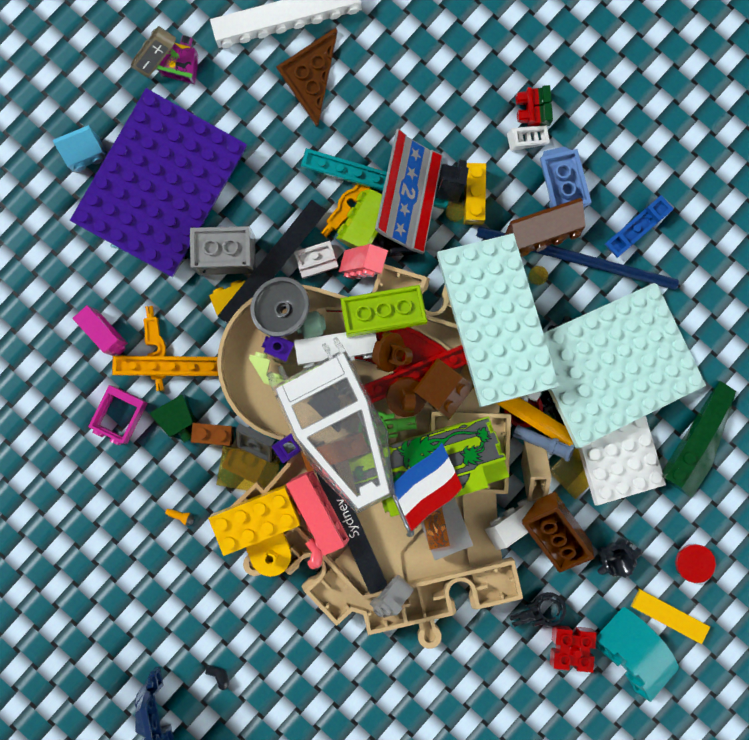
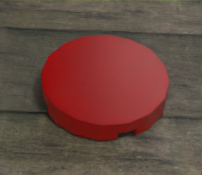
M698 544L686 545L676 556V570L688 582H705L715 572V557L705 546Z

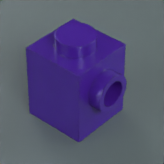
M266 336L262 347L265 348L263 353L286 362L294 343L282 337Z

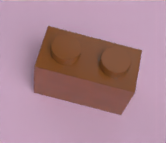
M193 423L191 442L232 446L235 426Z

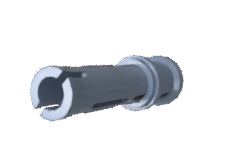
M517 425L513 437L547 450L550 455L555 454L564 458L566 462L570 460L575 447L572 444L569 446L560 442L558 438L551 439L520 425Z

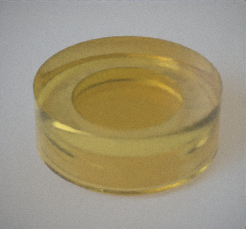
M451 202L446 208L447 218L454 222L460 221L465 214V208L460 202Z
M535 266L529 271L528 279L533 285H542L548 279V272L542 266Z

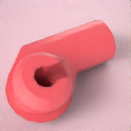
M312 537L305 545L312 552L308 566L311 569H315L321 566L323 553L318 550Z

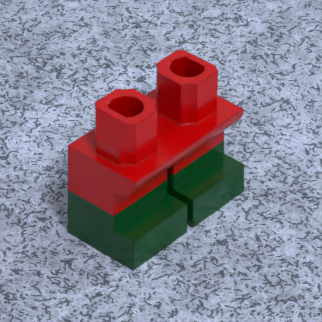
M550 85L534 89L528 87L526 91L516 94V105H526V110L517 111L518 123H527V127L551 125L553 112Z

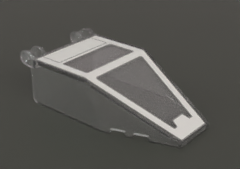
M336 337L333 340L336 348L339 350L338 353L332 355L330 347L324 343L322 346L328 358L288 378L283 366L278 367L279 373L284 379L280 383H277L276 377L271 371L267 373V377L292 436L306 459L325 482L358 514L395 495L388 445V431L355 364Z

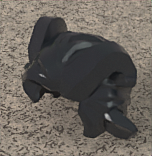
M619 537L616 542L608 543L606 547L597 549L599 562L602 563L597 572L601 575L609 573L613 577H630L637 565V558L642 555V550H633V543L627 537Z

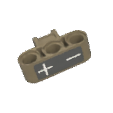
M158 26L151 32L149 39L143 43L142 48L131 63V68L148 78L173 47L176 37Z

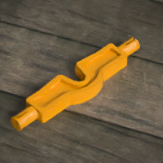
M356 184L353 189L343 193L338 201V207L327 219V226L320 233L327 238L333 229L337 230L348 219L347 214L351 207L347 202L353 200L357 203L356 199L359 193L372 188Z
M146 306L147 318H144L145 344L148 346L157 345L158 347L156 352L148 353L147 356H166V344L160 336L158 318L154 317L153 306ZM151 376V379L155 380L156 391H164L163 379L166 376Z

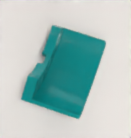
M626 607L621 608L596 636L597 649L617 666L621 664L627 671L625 676L632 684L634 691L649 702L656 697L679 669L674 655L664 641L649 625Z

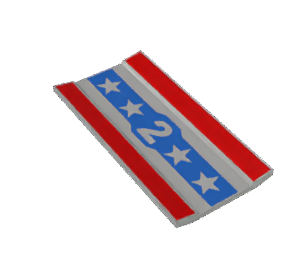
M398 128L395 133L375 230L394 242L414 252L423 254L425 252L443 155L417 143Z

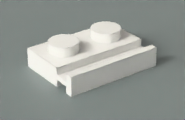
M330 241L294 252L302 279L339 268Z

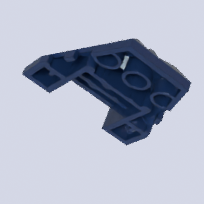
M160 666L155 667L150 672L145 684L140 688L135 698V732L143 737L142 740H174L171 724L161 726L155 695L164 686Z

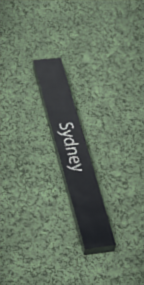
M323 440L319 443L314 444V446L317 447L319 445H322L325 443V441ZM332 464L331 466L338 473L335 464ZM323 468L316 469L315 472L322 488L350 539L347 544L369 593L372 594L384 589L388 583L352 502Z

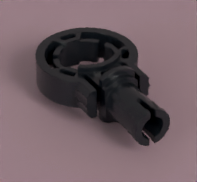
M546 592L538 595L533 602L526 604L527 608L535 605L537 607L510 615V620L519 619L512 622L514 628L541 619V621L532 623L534 627L539 625L551 627L563 621L566 614V606L560 596L555 593ZM543 596H551L556 599H551V602L555 603L557 608L556 616H559L561 611L559 619L554 623L551 621L555 620L556 617L548 619L541 613V604L545 600H550V598L543 599Z

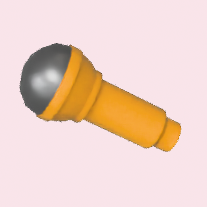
M166 509L165 514L180 520L185 526L193 524V514Z

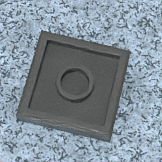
M239 424L236 428L238 448L272 463L275 458V451L272 448L275 440Z

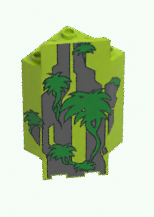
M489 416L468 423H457L379 447L382 462L391 484H394L408 469L431 455L441 443H443L463 487L455 497L488 488L489 483L509 477L504 461L507 459L505 454H502L500 442L496 432L493 431ZM372 451L348 459L358 495H360L359 487L370 481L376 486L379 485ZM391 492L381 498L385 513L389 512L391 517L400 515Z

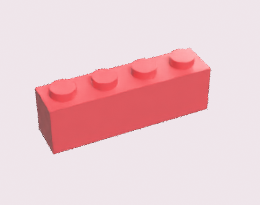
M372 244L345 250L339 272L344 274L343 277L351 280L355 278L361 279V277L367 278V276L374 277L376 274H381L388 250Z
M314 471L305 472L292 478L286 484L287 492L297 504V511L306 521V528L315 538L318 550L325 556L345 547L350 539Z

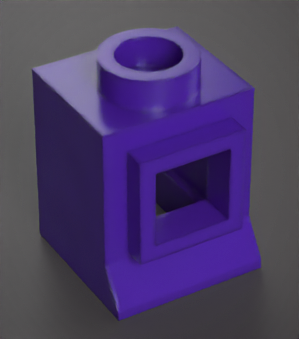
M294 431L272 446L282 463H285L304 450V446L296 438ZM291 440L296 449L287 453L283 445Z

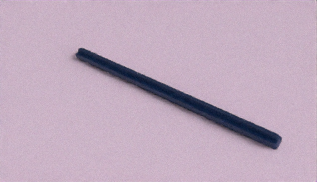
M481 226L478 227L476 233L477 237L486 240L505 235L503 232ZM552 245L547 246L541 251H531L646 283H655L658 286L673 290L677 289L679 285V280Z

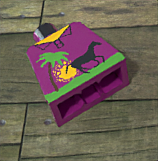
M182 35L180 44L174 43L157 67L161 76L195 85L198 53L195 48L191 47L193 42L191 37Z

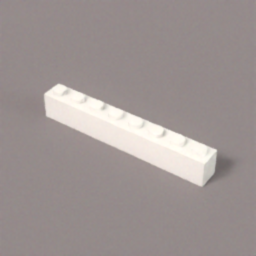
M280 0L210 19L218 48H228L239 42L247 43L254 38H266L269 34H281L292 28L300 29L307 24H318L329 18L337 19L344 14L352 15L362 10L361 0Z

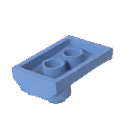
M560 147L544 151L542 157H540V162L550 199V208L578 198H582L583 207L590 205L592 202L578 149L571 150L567 147Z

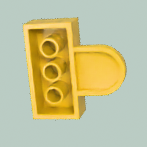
M286 485L209 516V522L223 556L246 548L254 569L264 576H277L288 568L291 561V549L284 532L300 526L301 519L292 497L287 492Z

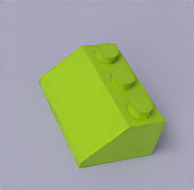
M371 189L361 191L357 196L356 201L358 202L355 207H352L347 214V221L338 229L336 239L351 249L372 244L378 233L375 227L382 194Z

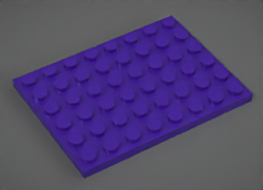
M145 88L70 221L173 278L190 249V228H201L245 152L247 144Z

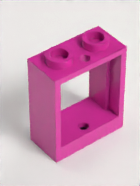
M86 305L72 318L103 353L118 356L126 349L125 346L128 343L98 310Z
M109 385L88 427L93 429L92 433L100 437L104 435L110 437V442L120 446L121 443L128 444L148 402ZM114 396L137 407L123 436L100 425Z

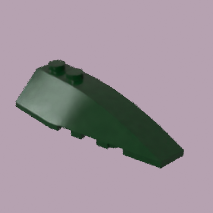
M722 381L717 383L662 470V477L666 482L691 498L713 465L736 394V390Z

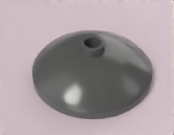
M288 277L273 278L261 285L254 294L250 308L251 317L255 326L264 334L272 337H284L294 333L303 325L309 313L310 300L305 288L296 280ZM287 308V312L283 314V310Z

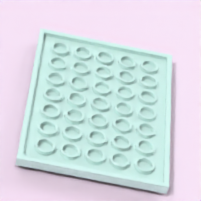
M655 283L543 333L559 387L549 389L548 391L576 449L706 386L658 285Z

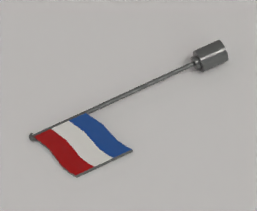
M347 378L336 383L341 395L350 397L352 403L356 401ZM358 411V417L368 438L362 413ZM443 443L431 455L408 469L394 484H391L384 467L389 490L408 532L406 534L408 537H412L414 530L429 515L449 503L463 488Z

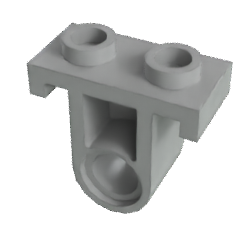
M397 575L389 582L380 595L370 602V605L373 607L374 613L379 617L398 615L403 609L401 606L414 589L400 575Z

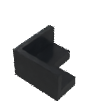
M460 159L457 167L446 164L441 165L436 192L437 199L458 203L467 182L469 169L466 167L467 161Z

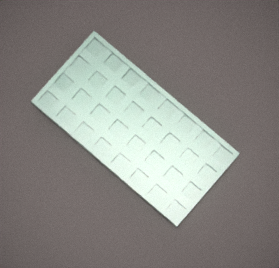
M514 233L438 251L436 255L479 406L484 407L559 387Z

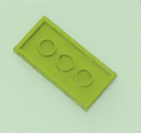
M420 285L340 298L347 338L427 324Z

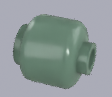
M317 311L309 312L297 333H302L304 339L322 336L323 331L326 330L323 314L320 315Z

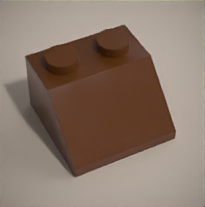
M437 358L413 391L435 410L450 419L474 386Z

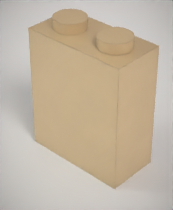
M524 441L521 466L527 501H537V499L549 493L551 472L547 451Z

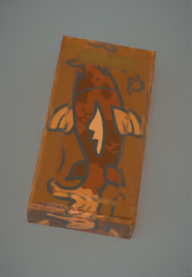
M441 507L424 520L429 550L450 546Z

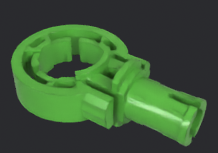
M379 410L370 411L371 415H376L371 417L372 420L378 419L385 426L384 434L376 437L377 440H380L377 441L378 446L385 444L390 438L398 437L399 431L417 429L415 416L398 419L395 418L394 413L386 414ZM360 422L358 428L359 432L363 433L366 443L370 445L369 440L365 435L366 433L365 431H363V426Z

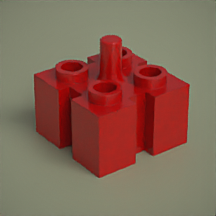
M553 626L551 640L556 645V648H551L550 665L553 669L570 670L571 665L577 671L593 673L594 656L590 653V648L595 649L596 632L592 628L576 627V630L573 631L569 626Z

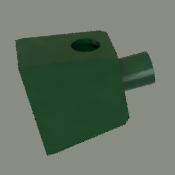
M182 394L150 412L151 416L169 437H175L179 434L183 443L191 440L192 433L189 428L196 421L186 395Z

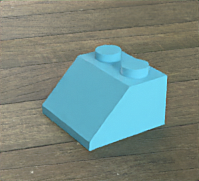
M89 125L53 140L67 167L73 172L82 171L90 164H99L107 156L100 137Z

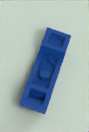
M662 195L659 196L608 240L605 245L618 258L674 208Z

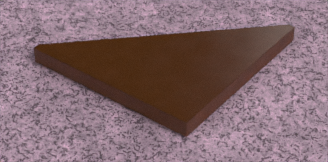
M334 28L276 66L278 72L316 127L319 126L338 33L337 28Z

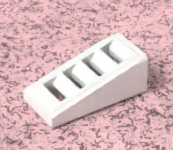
M547 125L512 128L507 133L510 151L550 144ZM537 132H540L541 140H539Z

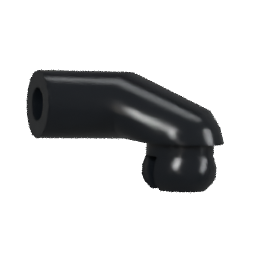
M208 665L205 674L215 677L218 688L226 690L230 684L226 670Z

